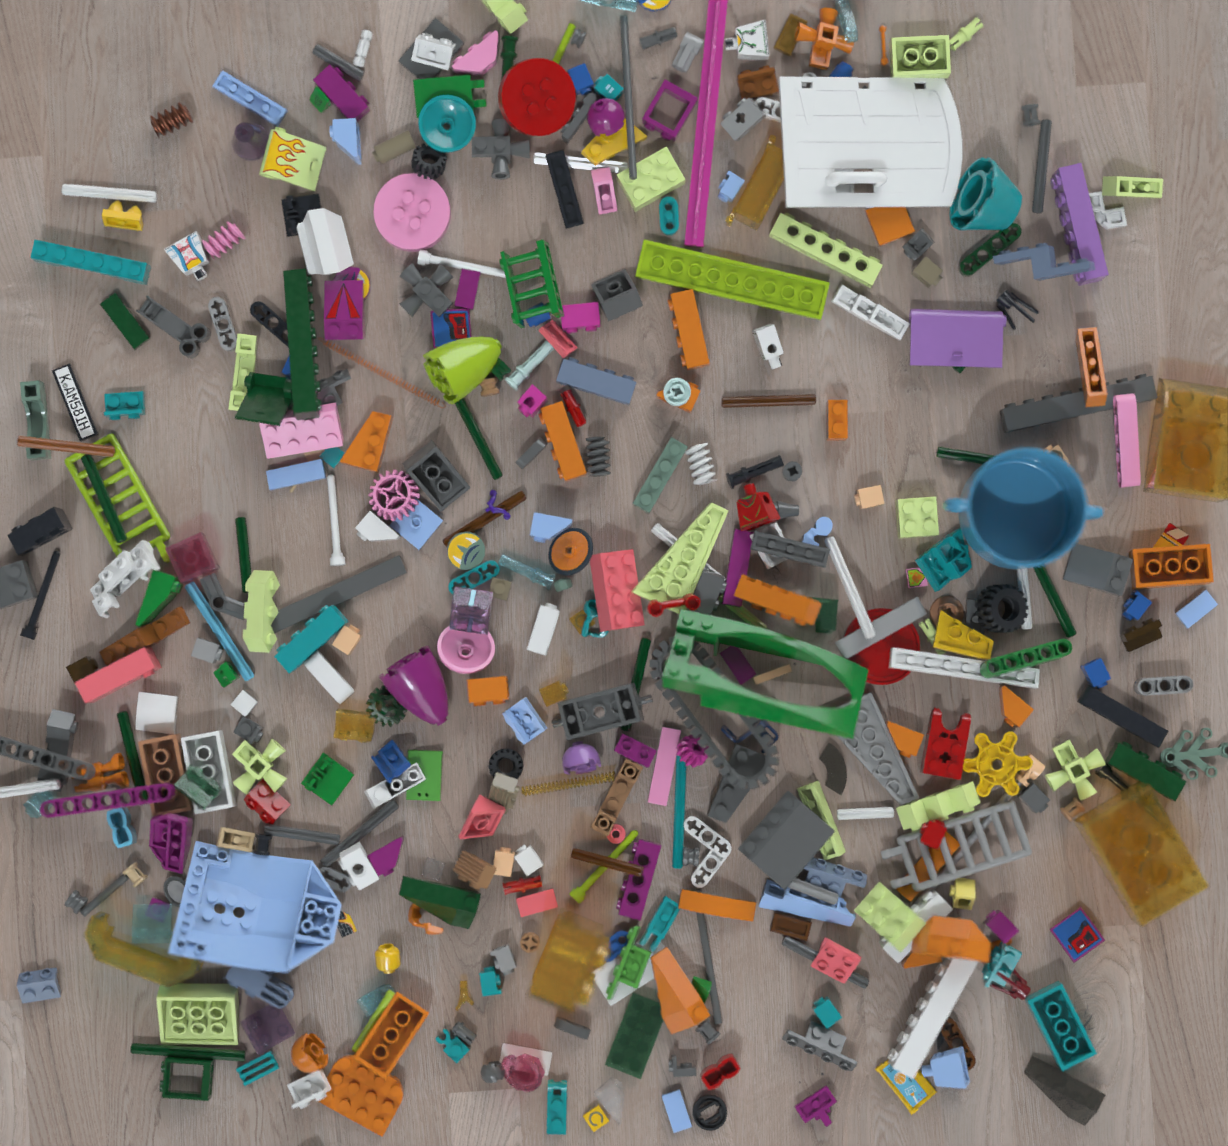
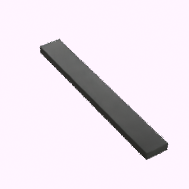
M400 555L278 610L279 613L271 624L274 633L318 614L326 605L336 606L406 574L407 571Z

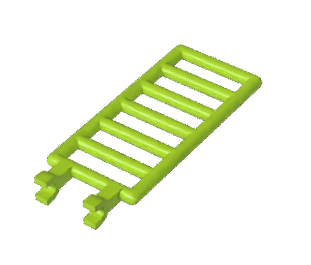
M110 433L92 443L106 445L110 442L115 447L113 457L107 456L95 463L98 470L120 459L125 468L103 480L105 487L114 484L126 476H129L133 483V486L110 498L113 505L138 492L143 501L118 515L120 522L129 519L146 508L152 519L125 533L127 536L126 541L156 525L161 535L149 543L152 548L157 547L164 562L169 563L173 561L174 558L164 543L170 539V534L116 436ZM74 453L67 457L64 463L117 557L122 553L119 545L126 541L122 543L116 542L109 523L105 521L101 514L103 511L101 505L97 506L92 498V495L96 494L94 488L87 489L82 480L88 476L86 470L78 472L74 465V462L86 454Z

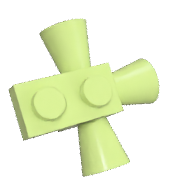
M271 739L263 754H261L247 740H244L232 755L245 766L244 769L247 772L233 781L234 785L243 793L248 794L256 779L259 781L264 778L275 793L285 783L287 778L272 770L274 764L271 762L286 752V750L277 741Z
M1070 740L1053 747L1052 750L1062 770L1045 775L1052 791L1055 792L1069 781V783H1075L1080 800L1097 793L1086 777L1091 775L1088 770L1106 765L1099 750L1096 748L1082 759L1076 753Z

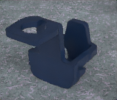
M759 719V723L754 727L756 728L761 724L775 735L774 737L771 736L774 742L768 745L770 747L778 740L779 735L766 720ZM726 725L721 727V731L734 743H740L752 734L748 730L737 738ZM768 732L764 733V734L762 735V738H763L765 735L769 734V733H768Z

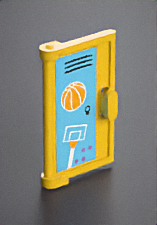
M887 1059L884 1063L879 1064L875 1070L879 1072L912 1115L919 1110L921 1105L935 1095L937 1091L926 1077H923L919 1069L912 1079L892 1068L888 1063L889 1059Z

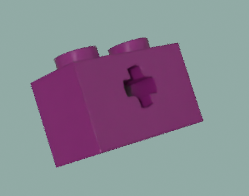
M622 733L614 749L615 752L649 768L657 752L656 749Z

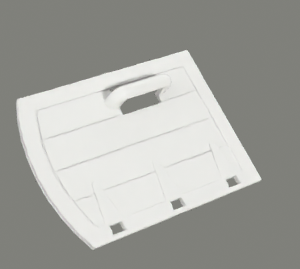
M779 77L785 208L950 207L952 205L961 175L962 135L957 108L944 78ZM801 82H812L811 88H802ZM858 83H868V89H859ZM914 83H924V89H915ZM835 169H872V172H835ZM841 183H873V193H836V186Z

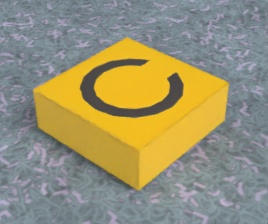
M599 1104L583 1114L584 1119L593 1132L610 1121Z

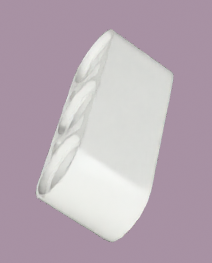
M318 650L303 663L339 704L355 692Z

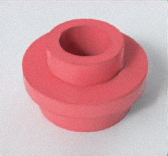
M614 824L607 839L614 844L621 843L625 839V829L621 825ZM613 831H619V837H613Z

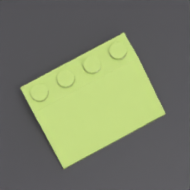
M160 983L156 999L161 1044L238 1045V988L230 984Z

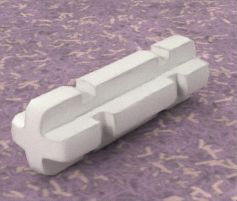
M363 30L361 33L362 39L359 40L356 51L357 56L354 57L353 61L356 67L362 68L364 66V58L367 56L370 45L369 41L372 39V32L369 30Z

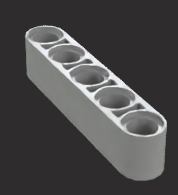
M917 596L872 621L871 624L875 631L874 637L866 639L862 629L859 628L836 641L835 644L843 658L847 659L926 615L927 612Z

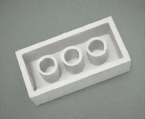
M223 730L181 738L195 814L237 806Z

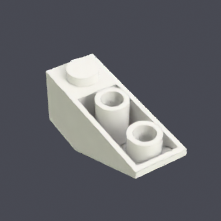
M415 763L400 776L394 777L391 783L384 780L364 793L374 809L421 783L426 778L418 763Z

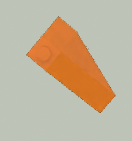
M668 947L651 956L654 980H656L658 988L657 995L661 1004V1017L670 1034L693 1027L709 1017L710 1014L701 997Z

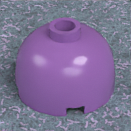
M583 741L572 743V746L564 752L562 757L563 770L567 775H570V771H575L576 775L597 770V765L601 767L598 751L593 746L584 744Z

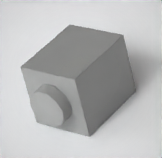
M197 638L191 656L210 663H216L222 657V645Z

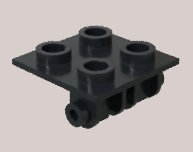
M319 193L299 197L291 195L286 196V199H281L287 237L298 235L296 227L298 223L303 222L308 210L321 209Z

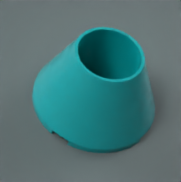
M981 157L973 162L961 177L956 199L953 200L950 206L949 218L951 225L958 230H1004L1016 219L1022 204V194L992 158Z

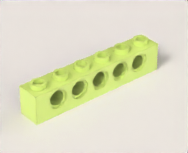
M780 213L769 237L869 288L872 287L883 266L880 264V260L873 256L868 258L862 255L863 252L861 250L845 246L846 243L840 239L833 240L829 238V234L822 230L817 232L811 229L812 226L810 224L794 220L795 217L789 213ZM794 227L798 234L791 236L788 234L787 229ZM811 236L814 238L815 243L809 245L805 242L804 238ZM829 245L832 251L824 253L821 247ZM845 253L849 258L848 261H840L839 254ZM856 263H864L865 270H858L856 268Z

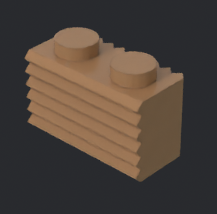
M464 850L461 851L462 854H460L456 865H454L455 868H453V871L459 874L457 878L467 883L470 881L469 886L480 890V887L487 889L497 868L475 854Z

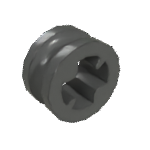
M577 29L571 40V45L576 44L577 48H580L587 33H581L580 29Z

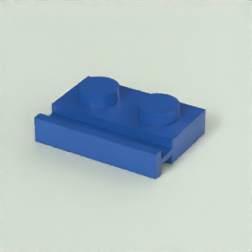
M393 740L378 751L379 754L371 757L389 783L392 782L394 777L397 778L411 766L408 759Z

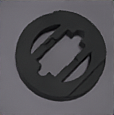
M702 1096L693 1106V1119L703 1130L713 1131L719 1129L727 1118L726 1105L718 1096ZM707 1101H712L709 1104L700 1108V1106ZM713 1105H716V1107L720 1106L719 1112L706 1120L699 1118L701 1112ZM720 1116L716 1122L709 1124L710 1121Z

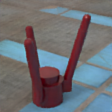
M1015 969L1012 973L1019 980L1015 982L997 971L996 975L1010 984V990L1012 991L994 983H991L990 987L1006 993L1014 999L1018 997L1020 1000H1024L1029 995L1031 988L1027 986V981Z

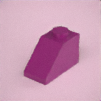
M403 836L367 856L378 876L383 874L385 877L394 872L393 868L398 863L404 842Z
M992 910L985 917L984 923L1004 944L1019 932L1016 926L1000 910Z

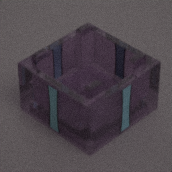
M455 587L451 603L450 630L488 635L493 592Z

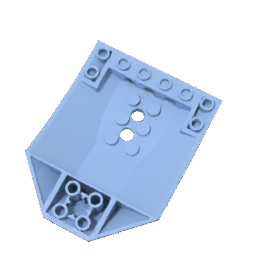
M196 841L169 954L241 968L287 973L334 942L342 904L312 859L303 860L258 855L252 852L223 848ZM221 904L225 907V912L218 914L215 912L214 907ZM235 908H242L245 912L244 916L241 918L235 917L233 914Z

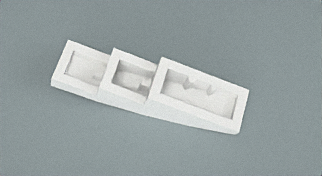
M844 285L839 286L831 302L898 340H901L910 324L883 306L875 304Z

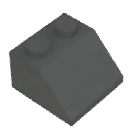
M626 269L591 284L608 322L643 306L637 288Z

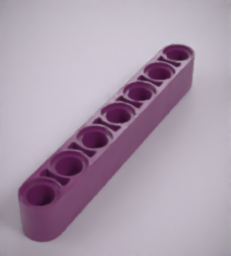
M161 783L51 799L41 804L40 812L44 817L52 818L163 802L172 799L176 794V789L171 783ZM163 787L168 789L167 797H164L161 793ZM144 790L149 792L148 800L142 796ZM124 793H128L130 795V801L128 803L125 802L123 798ZM106 795L110 796L111 798L110 805H107L105 803ZM87 798L92 800L91 808L86 805ZM68 801H71L74 805L72 811L67 808ZM50 803L55 808L54 813H50L48 810Z

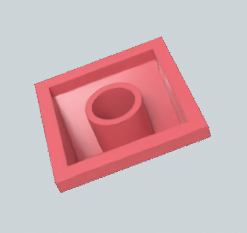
M479 795L458 836L459 839L493 836L506 810L505 807Z

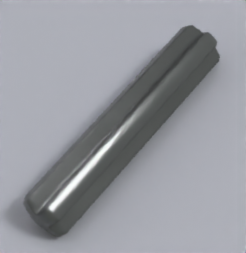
M318 44L313 48L312 52L317 57L358 81L363 78L364 72Z

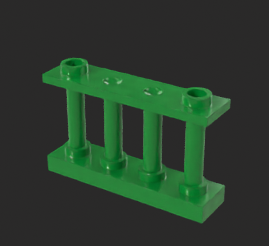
M545 240L536 241L537 248H535V251L510 258L506 252H500L501 259H499L502 270L505 272L513 309L511 318L513 323L521 329L525 328L523 319L547 312L552 313L556 318L564 316L549 244ZM535 258L540 259L541 266H539V269L513 275L512 265ZM539 276L544 277L545 284H543V287L517 293L515 283ZM543 294L548 295L549 302H547V305L521 311L519 301Z

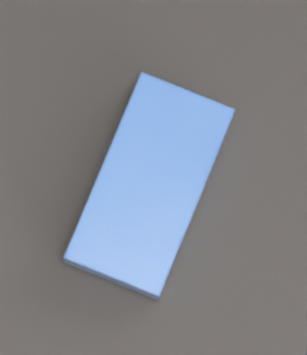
M1204 590L1175 614L1184 626L1189 628L1218 604L1208 591Z
M680 1089L661 1095L673 1132L676 1133L691 1128L692 1125Z

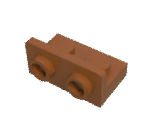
M767 65L758 68L759 70L757 71L744 70L740 72V75H737V84L741 100L743 98L755 99L778 94L779 89L775 76V67L770 68Z

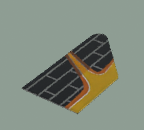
M340 911L337 927L343 938L357 930L351 916Z

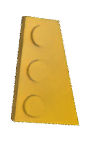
M940 610L932 648L988 661L991 658L994 641Z

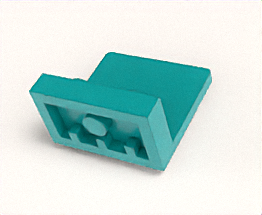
M1000 942L999 946H995L992 950L991 961L985 963L982 969V979L986 988H989L992 981L1005 986L1007 982L996 975L997 971L1009 978L1022 956L1021 951Z

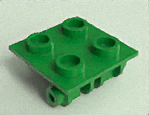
M323 752L301 784L305 786V789L310 792L312 791L332 806L354 774Z

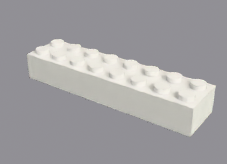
M945 958L942 964H938L934 972L936 974L935 978L926 985V994L917 1001L915 1006L917 1008L916 1012L907 1019L906 1024L908 1026L906 1030L900 1032L897 1038V1046L895 1049L892 1048L887 1056L889 1059L888 1063L892 1068L912 1079L914 1078L975 969L977 961Z

